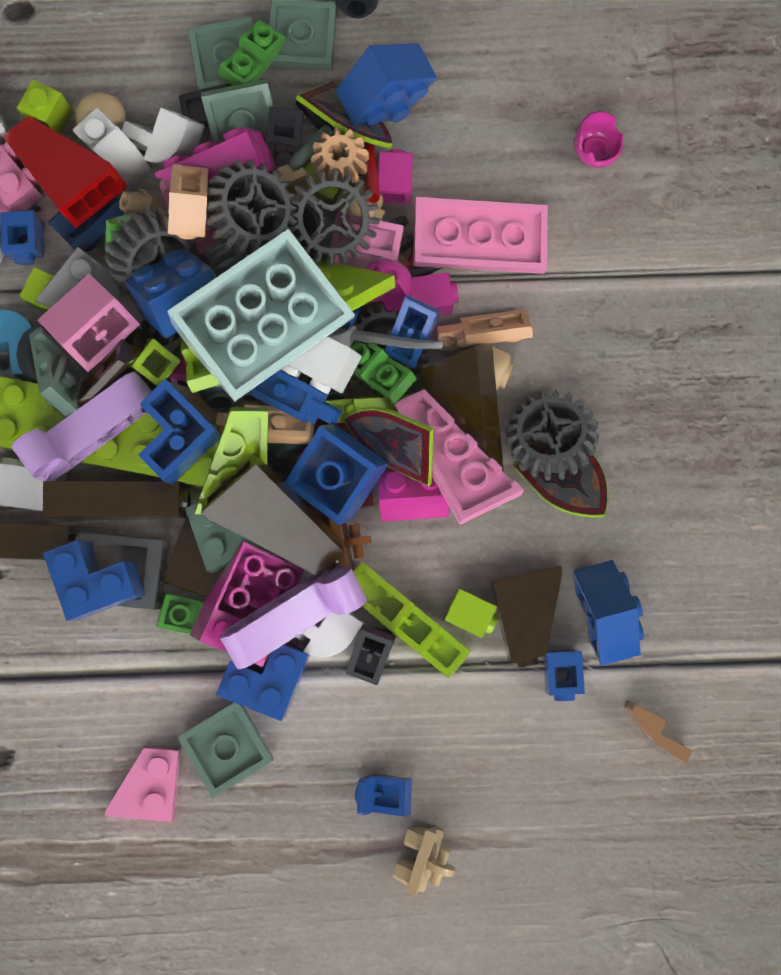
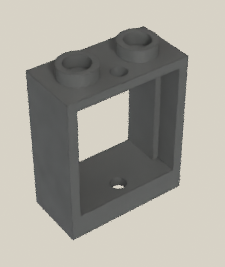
M80 532V537L77 540L90 542L92 551L94 543L148 548L143 581L145 595L141 599H134L118 606L151 610L160 609L164 595L165 583L163 579L167 569L170 542Z

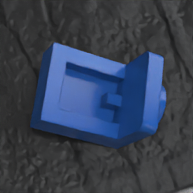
M372 774L359 778L355 790L357 814L367 815L375 812L403 817L410 815L412 778Z

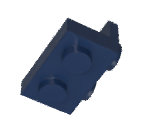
M114 197L77 228L60 211L49 220V225L74 250L79 247L81 250L89 252L99 244V237L106 231V220L122 216L125 212L119 208L120 199Z

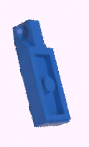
M281 369L247 393L302 422L316 424L319 418L329 424L331 422L337 424L342 410L325 402L328 394Z

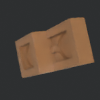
M627 701L625 708L642 732L663 750L687 763L692 750L661 734L667 721Z

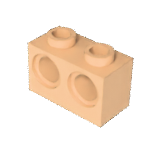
M172 165L168 234L177 235L182 239L205 237L208 168Z

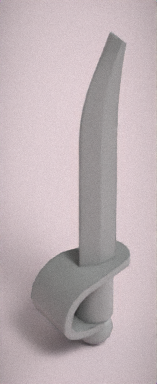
M355 325L347 329L338 328L328 335L331 339L351 348L354 341L412 349L443 348L442 341L412 339L358 331Z

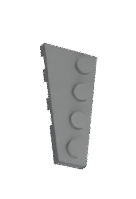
M79 247L76 248L35 300L37 303L51 308L84 277L90 274L118 300L139 324L146 320L141 315L132 295L127 290L125 291L123 288H120L108 270ZM179 335L175 341L163 347L173 354L181 344V336Z

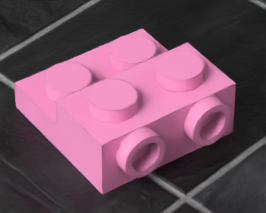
M7 142L3 145L0 144V212L26 211L42 199L43 196L36 189L35 186L38 183L25 167L21 170L17 165L16 161L19 158Z

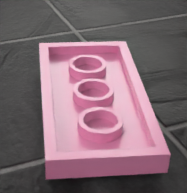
M416 197L414 201L413 266L544 274L547 271L548 205Z

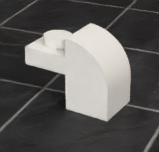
M98 108L73 129L75 135L92 153L108 161L128 185L125 189L126 191H129L151 171L147 161L143 160V155L135 145Z
M160 108L153 130L143 125L125 121L122 132L128 138L133 139L132 143L136 148L146 152L143 160L162 164V162L178 155L185 156L191 154L192 156L194 154L192 149L198 146L205 125L178 112Z
M331 613L325 617L320 626L314 624L297 635L296 638L302 641L305 637L311 639L303 652L315 657H330L348 647L364 622L351 613L345 615Z

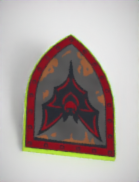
M333 80L297 95L296 100L335 128L340 129L341 135H344L351 129L354 132V138L362 137L365 142L392 148V136L384 122H379L375 125L352 124L335 92L339 85Z
M364 407L352 412L343 420L353 436L360 443L389 463V468L427 486L432 484L434 428L396 411L382 407Z
M553 434L551 437L554 445H556V437ZM573 439L572 443L564 445L561 452L564 453L570 450L579 439ZM535 450L538 453L549 455L544 450ZM588 456L589 464L586 467L577 464L578 473L576 475L565 470V478L563 480L559 479L558 473H551V479L547 481L544 472H540L534 478L531 476V467L522 472L519 468L520 461L513 465L514 469L532 489L554 508L581 517H606L609 498L608 485L603 468L595 456Z

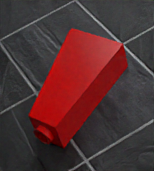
M30 116L24 118L2 136L57 209L75 228L128 187L108 161Z

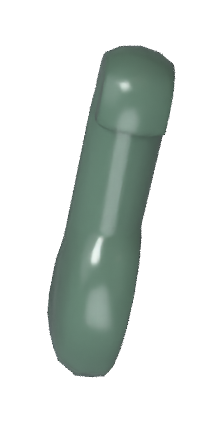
M324 125L304 145L295 151L289 162L290 167L294 171L298 170L315 154L313 152L314 142L323 143L321 139L323 132L327 133L330 137L332 136L333 130L330 126Z

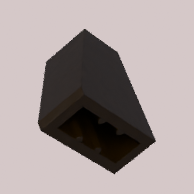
M561 566L490 581L495 606H497L496 610L499 616L507 659L510 663L517 662L518 668L538 664L537 658L546 656L563 573Z

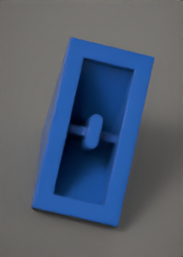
M407 295L391 335L429 340L437 324L439 310ZM386 345L384 352L388 357L414 369L424 349Z

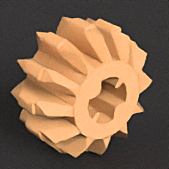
M336 127L334 129V136L330 137L327 133L323 132L321 135L323 143L314 142L313 152L315 155H312L311 163L312 166L317 168L315 170L317 178L318 170H324L326 180H331V172L335 168L338 169V180L343 181L346 172H351L352 178L350 181L355 184L359 180L358 174H366L367 165L364 162L369 160V152L363 149L365 145L362 137L354 139V132L351 129L344 135H341L340 129Z

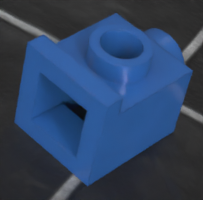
M34 210L0 212L1 252L9 259L14 260V263L18 265H32L35 263V258H44L43 228H45V222Z
M577 649L547 651L546 656H543L546 693L549 696L554 695V701H574L575 694H585L582 651ZM561 668L566 669L567 678L563 681H558L556 672Z

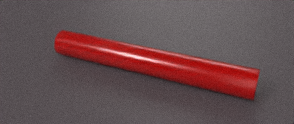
M364 141L365 146L363 149L369 152V160L364 162L367 165L365 187L366 191L372 190L373 195L367 201L369 203H377L380 200L376 147L374 144Z

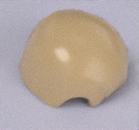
M93 92L80 99L75 111L76 126L98 108L115 127L118 126L122 131L126 121V111L116 97L103 92Z

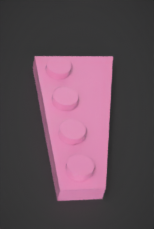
M425 389L397 401L395 405L393 404L394 411L434 428L432 478L459 525L522 495L524 489L516 481L512 482L502 472L503 468L493 458L490 459L477 446L478 443L454 423V419Z

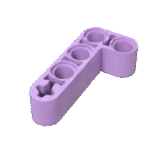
M138 372L126 374L49 431L31 430L19 437L12 444L11 448L33 478L41 481H53L147 414L140 403L152 391Z
M337 565L332 570L328 571L326 569L320 576L313 574L224 630L219 638L236 668L243 669L256 663L331 613L345 615L359 609L367 602V597L352 569L348 566Z

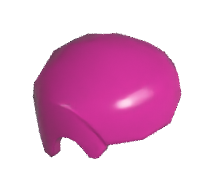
M603 111L589 113L579 124L573 139L574 148L579 158L589 167L603 168L610 166L621 155L624 133H620L617 130V119L615 116Z
M379 258L371 261L365 269L394 275L395 288L370 302H382L385 304L386 312H392L394 308L395 311H400L407 295L411 296L413 279L409 270L401 263L388 258Z

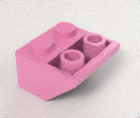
M90 274L84 277L37 320L87 372L99 363L121 339L124 340L140 325L118 300Z

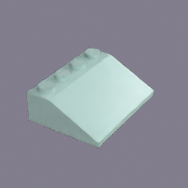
M289 229L167 311L173 327L234 402L355 316Z

